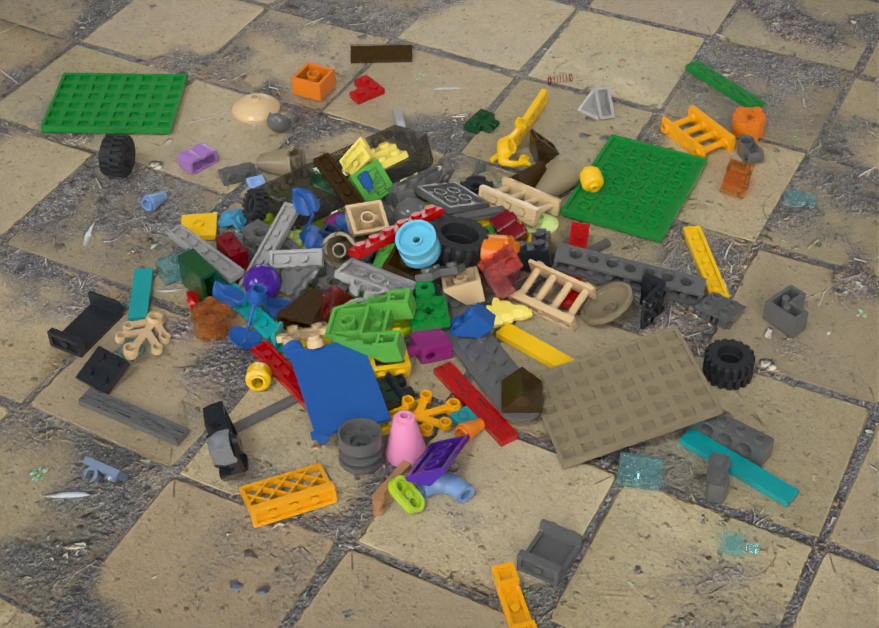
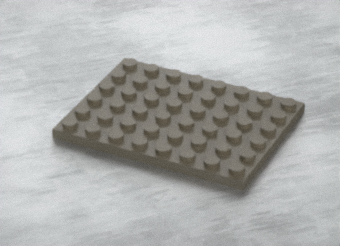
M677 325L533 374L542 381L544 408L540 416L563 469L723 414L719 401Z

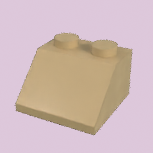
M381 200L345 206V221L349 233L354 237L379 233L383 231V228L389 226Z
M477 266L465 268V271L456 275L441 276L444 293L463 304L475 305L478 302L485 301Z

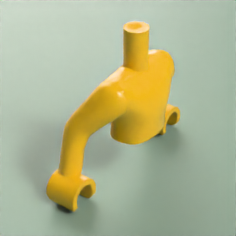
M518 117L515 120L516 128L514 131L497 141V153L490 157L492 163L498 160L501 166L514 168L520 166L530 167L531 163L528 162L529 156L521 155L519 160H509L510 156L516 152L514 139L522 129H526V125L523 124L526 119Z

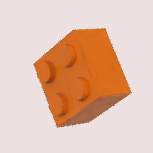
M309 62L291 78L294 95L314 99L315 101H322L336 86L335 69Z

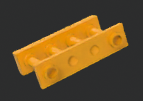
M694 105L688 107L687 117L672 122L667 117H662L661 131L689 154L706 158L707 152L720 147L728 153L734 151L736 137ZM687 123H691L693 125L692 127L684 130L679 128V126H682ZM698 131L704 133L703 135H700L695 138L689 136L690 134ZM708 139L714 141V143L704 147L700 144Z

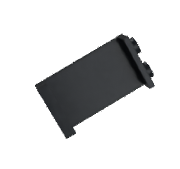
M89 291L90 305L63 331L55 328L47 331L50 346L82 358L124 316L121 302Z

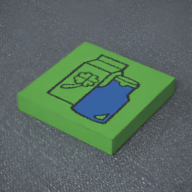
M378 159L349 176L356 191L365 202L379 200L389 194L387 188L392 187L393 184Z

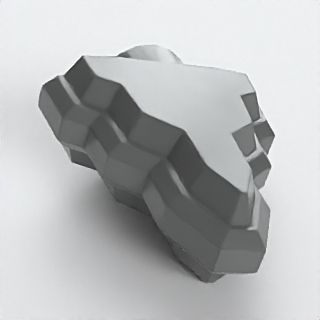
M307 265L303 268L300 266L283 268L281 271V292L288 295L292 302L307 290L309 283L315 280L321 272L319 265Z

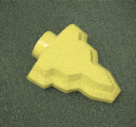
M493 297L492 304L486 305V308L496 315L494 328L502 327L507 322L511 324L514 321H524L532 317V309L527 306L514 305L500 298Z

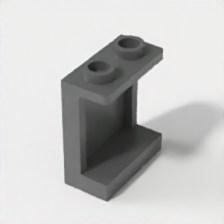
M542 519L540 529L526 551L521 549L517 554V570L558 587L581 551L582 535L574 530L557 525L555 522Z

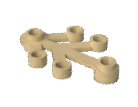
M153 311L149 312L143 320L125 321L123 323L124 332L119 331L115 333V342L123 344L127 338L137 337L133 343H126L123 346L125 358L127 360H134L139 355V348L146 339L151 345L152 354H162V344H169L171 335L162 326L164 325L163 315L160 312ZM143 326H145V327L142 328V329H136V330H134L136 327H143ZM153 329L159 334V342L152 332Z
M323 322L314 323L310 328L291 325L287 327L284 333L276 335V341L285 345L291 340H299L301 338L307 341L308 349L320 348L324 345L320 335H325L327 325L323 326Z

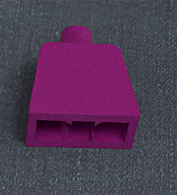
M441 328L417 331L410 334V345L406 348L409 358L416 356L420 363L424 365L452 358V343Z

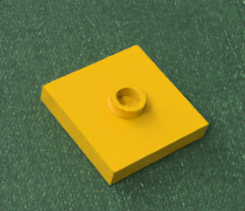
M217 213L182 215L181 224L203 240H215V237H217Z

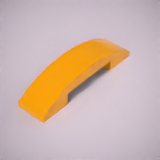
M513 561L491 566L495 588L508 627L537 628L535 620H532L522 594L519 585L520 579Z

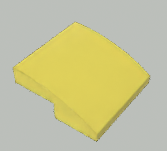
M359 137L339 160L343 167L342 172L349 181L350 175L365 167L372 159V152L365 138Z

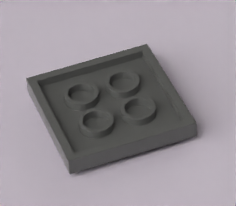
M456 181L419 185L415 188V193L421 196L423 200L442 207L447 215L488 208L490 203Z

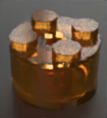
M730 159L720 192L744 199L754 165Z
M209 296L191 309L193 329L198 339L210 342V339H217L219 341L228 336L232 328L229 305L224 301Z

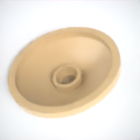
M265 93L244 95L232 106L233 116L237 120L248 124L267 122L270 112L272 114L280 112L279 101Z

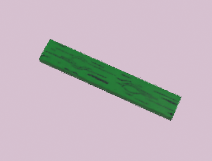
M696 60L686 65V71L743 107H764L765 102L702 62Z

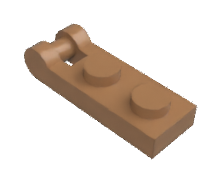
M403 460L373 493L372 510L374 515L382 516L385 514V507L394 499L388 489L390 479L399 475L406 476L411 470V463Z

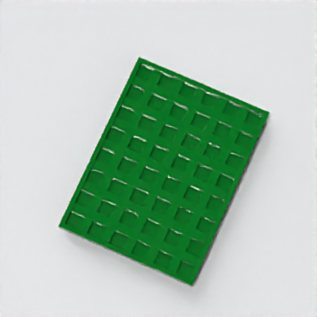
M63 73L41 124V131L83 134H171L188 76L187 74Z

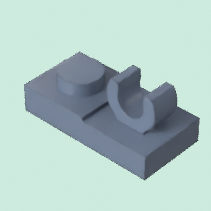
M85 456L82 462L90 466L85 469L83 476L89 479L94 472L92 480L95 482L101 480V472L106 474L105 479L117 483L118 480L126 483L129 477L128 474Z

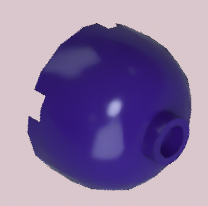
M257 264L250 268L244 276L243 287H245L247 292L251 290L253 284H261L267 289L265 294L267 299L275 298L281 288L282 281L280 274L274 267L268 264Z

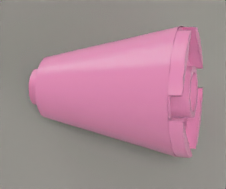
M403 410L394 415L385 447L387 461L393 466L398 467L405 460L411 463L413 467L427 447L414 414Z

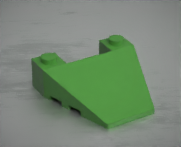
M411 288L386 291L387 295L377 298L373 295L369 296L367 301L358 303L356 300L333 307L325 338L384 363L402 362L407 347L401 331L393 330L395 320L414 319L417 304Z

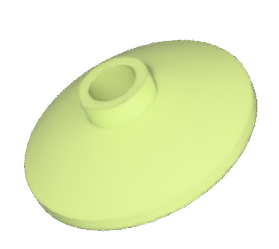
M545 212L539 214L538 225L534 227L523 222L530 234L536 232L537 229L546 228L552 234L559 226L557 218Z

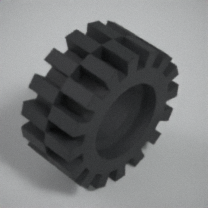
M250 188L245 193V198H243V216L246 220L255 221L260 219L264 221L269 213L268 209H270V206H268L270 203L268 198L270 196L265 190Z

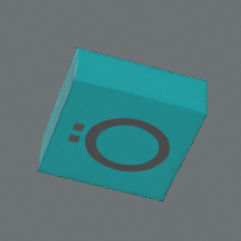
M467 406L450 414V419L456 426L459 423L478 418Z

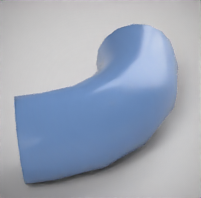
M445 472L431 486L415 483L417 490L422 494L423 498L434 494L451 495L460 504L469 501L475 492L474 487L462 477L449 472Z

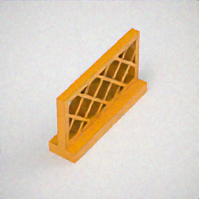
M321 463L239 487V492L249 512L254 528L337 503L335 485L329 480ZM316 471L319 472V473L317 474V476H311V475H309L310 473H313V472H316ZM293 478L298 479L296 483L290 482L289 480ZM304 480L311 482L309 486L303 485L302 483L304 482ZM270 485H278L275 489L268 488ZM283 487L291 488L289 492L281 491ZM257 491L255 495L246 494L247 492ZM263 493L270 494L268 498L261 497Z

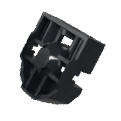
M223 401L204 407V425L208 432L206 440L215 468H219L221 480L226 482L245 476V472L249 468L247 454L243 453L242 441Z

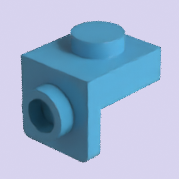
M240 208L231 211L228 209L221 214L217 224L220 228L234 225L236 230L241 232L242 228L247 226L249 220L245 219L244 213H242Z

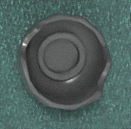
M270 112L267 117L268 127L277 133L288 131L292 123L291 118L281 113L272 114Z

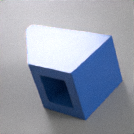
M478 302L474 306H469L460 316L453 318L450 335L481 338L494 328L496 315Z

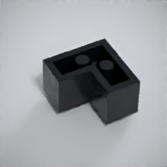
M539 230L532 232L531 242L519 241L520 250L517 253L516 271L531 270L528 263L530 259L536 262L541 261L546 266L552 267L553 246L550 231Z

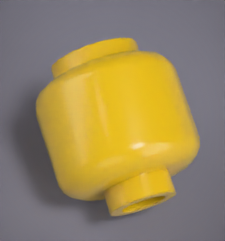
M586 166L579 174V180L585 191L597 192L604 184L602 173L597 167Z
M255 362L249 365L245 377L246 385L251 390L258 392L267 389L271 384V368L263 362Z

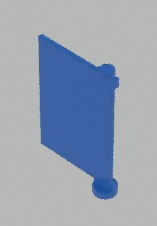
M291 340L284 345L283 350L286 360H291L313 431L310 432L312 441L317 440L318 444H326L330 440L329 437L337 434L339 427L350 419L368 418L376 421L378 424L391 421L367 355L339 343L323 345L316 349H304L302 342L299 340Z

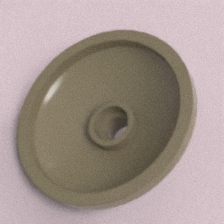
M625 282L605 284L596 289V300L590 297L584 300L580 308V315L586 323L592 325H603L612 322L628 310L632 303L634 292L631 286Z

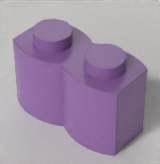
M199 143L192 149L185 150L178 155L179 166L192 175L201 172L204 168H208L218 161L217 151L206 143Z

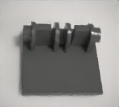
M711 292L696 304L694 308L698 318L704 319L709 323L713 320L712 323L714 325L717 324V326L723 329H730L733 324L731 320L742 312L746 306L738 301L730 300L720 293Z

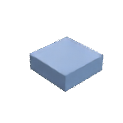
M263 175L246 178L249 190L250 188L267 189Z

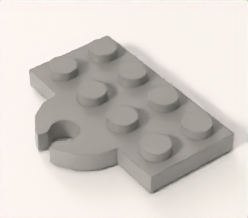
M352 257L335 270L334 278L339 279L343 283H349V290L355 296H358L359 292L364 291L363 299L369 300L368 297L373 295L376 298L387 295L386 291L411 288L412 293H415V281Z

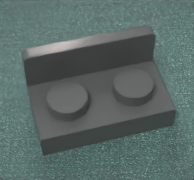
M251 162L218 169L224 186L244 182L246 178L257 176L255 164Z

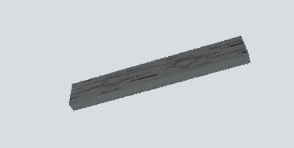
M90 388L78 400L80 406L177 447L190 433L189 428L93 388Z

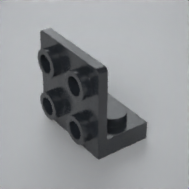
M647 272L642 276L640 305H642L640 328L643 330L653 323L658 314H662L664 311V298L667 293L665 289L666 281Z

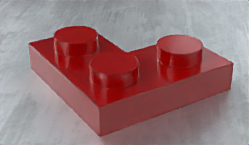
M364 75L354 80V85L357 89L349 92L350 98L359 105L385 94V88L368 75Z

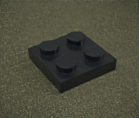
M98 346L75 378L85 385L109 395L131 364L128 360Z

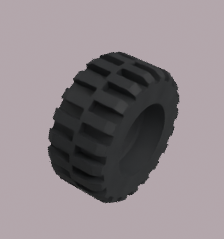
M442 216L429 222L434 227L441 245V253L433 264L440 263V266H444L447 262L457 261V264L464 263L465 268L477 266L479 274L485 271L482 266L485 265V262L481 260V246L484 239L489 238L487 235L491 234L486 227H482V224L460 216Z

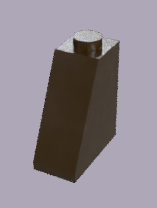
M311 288L276 314L277 322H283L284 330H287V327L291 325L310 328L312 324L322 322L331 307L330 292Z

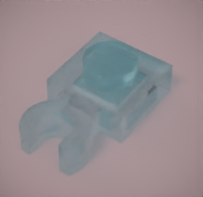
M787 189L784 205L796 207L806 205L814 208L817 195H805V191Z

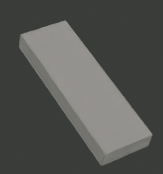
M324 249L269 250V265L276 270L289 266L292 268L296 266L303 268L307 265H319V268H324Z

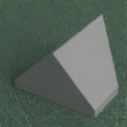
M610 86L593 88L577 111L597 120L615 118Z

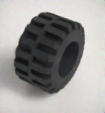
M112 133L105 135L99 149V166L103 175L127 178L130 175L136 156L135 144L131 136Z
M724 338L722 340H715L714 343L711 342L705 349L702 367L706 380L712 386L730 391L731 389L739 390V387H746V384L751 382L756 359L754 351L750 349L749 345H744L742 341H735V339L727 340V338Z

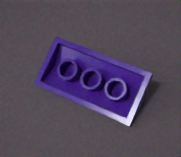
M469 434L431 443L405 476L406 481L431 486L448 470L470 439Z

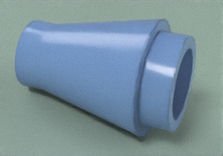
M161 191L145 195L141 200L142 207L146 211H154L167 200V194Z

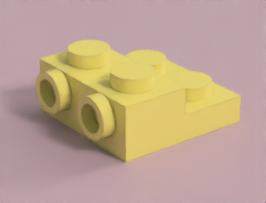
M383 142L376 149L371 148L372 159L368 164L378 159L382 167L386 169L408 158L407 151L397 149L396 144Z

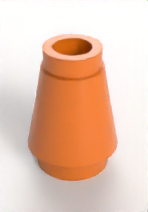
M481 418L459 423L454 430L455 437L469 434L470 439L468 442H470L485 428V423Z

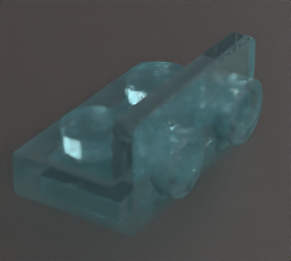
M621 452L616 485L659 492L663 458Z

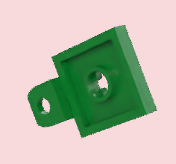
M432 281L417 282L415 284L417 307L414 319H410L412 332L451 327L445 295L435 296V288Z

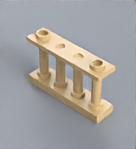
M503 176L502 187L497 189L484 184L479 186L478 196L490 202L489 207L503 205L509 212L513 211L519 221L533 227L538 225L539 214L543 212L559 216L561 199L507 176Z
M530 259L528 263L531 274L520 290L516 291L511 288L508 290L506 295L509 302L514 305L527 306L532 309V314L574 333L578 327L574 315L587 296L596 300L595 287L589 282L584 283L554 270L541 261L536 262ZM538 275L547 278V281L536 297L531 298L526 295ZM554 282L563 285V288L552 304L542 303ZM571 289L579 292L580 294L568 312L564 313L558 310Z

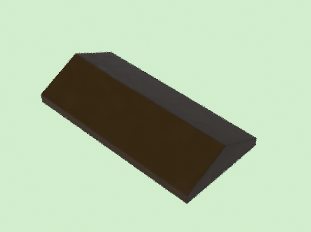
M412 43L351 45V64L412 62Z

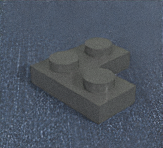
M457 261L447 262L444 266H440V263L432 264L428 268L421 269V272L415 275L416 283L433 281L441 276L459 274L466 270L465 264H457Z

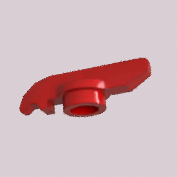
M187 291L186 300L190 308H194L196 312L201 314L204 310L197 293Z

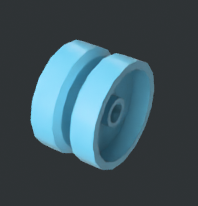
M411 220L398 229L395 243L406 265L415 269H421L431 266L438 259L441 253V245L434 227L429 222Z

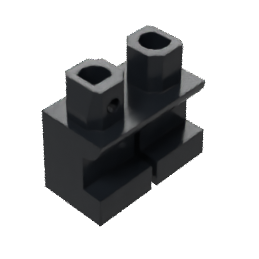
M387 372L384 378L377 380L388 411L402 406V397L405 395L415 398L414 390L411 386L402 389V387L406 386V380L402 373L392 376L390 372Z

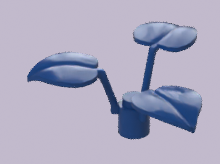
M293 188L292 200L296 211L302 216L307 217L310 215L308 222L305 224L306 229L300 232V239L305 243V249L323 248L322 244L325 238L318 234L320 229L316 225H310L315 216L314 212H317L320 208L318 199L307 189ZM345 213L339 214L335 219L336 225L342 226L343 232L350 234L345 221Z
M215 281L213 286V297L220 306L234 308L236 304L242 305L247 298L252 306L246 329L241 326H235L228 333L229 340L235 346L244 350H251L261 340L259 332L249 330L255 308L263 304L264 309L269 310V315L277 319L276 314L292 301L280 298L267 299V295H265L267 289L261 284H253L251 290H248L245 296L240 289L221 284L218 281Z

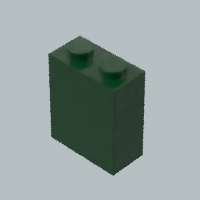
M194 248L177 255L182 284L189 291L196 292L200 302L205 307L216 302L213 297L214 282L218 281L217 270Z

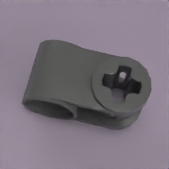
M749 135L740 136L736 153L743 160L744 164L750 165L752 162H763L764 152L755 142L754 138Z

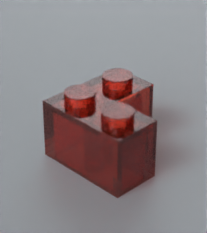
M507 244L477 263V266L499 301L516 292L507 276L523 267L510 244Z

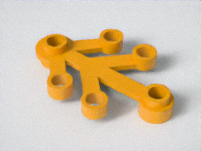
M422 390L420 392V401L414 412L416 421L423 423L418 425L423 436H431L433 426L443 431L450 430L452 423L450 418L442 417L436 419L433 416L443 413L450 416L451 413L461 409L460 401L456 398H450L444 405L425 410L427 404L432 400V392ZM405 395L402 397L400 411H408L414 406V398L412 396ZM392 415V416L390 417V418H391V421L388 422V425H389L390 429H391V425H392V422H393L394 415Z

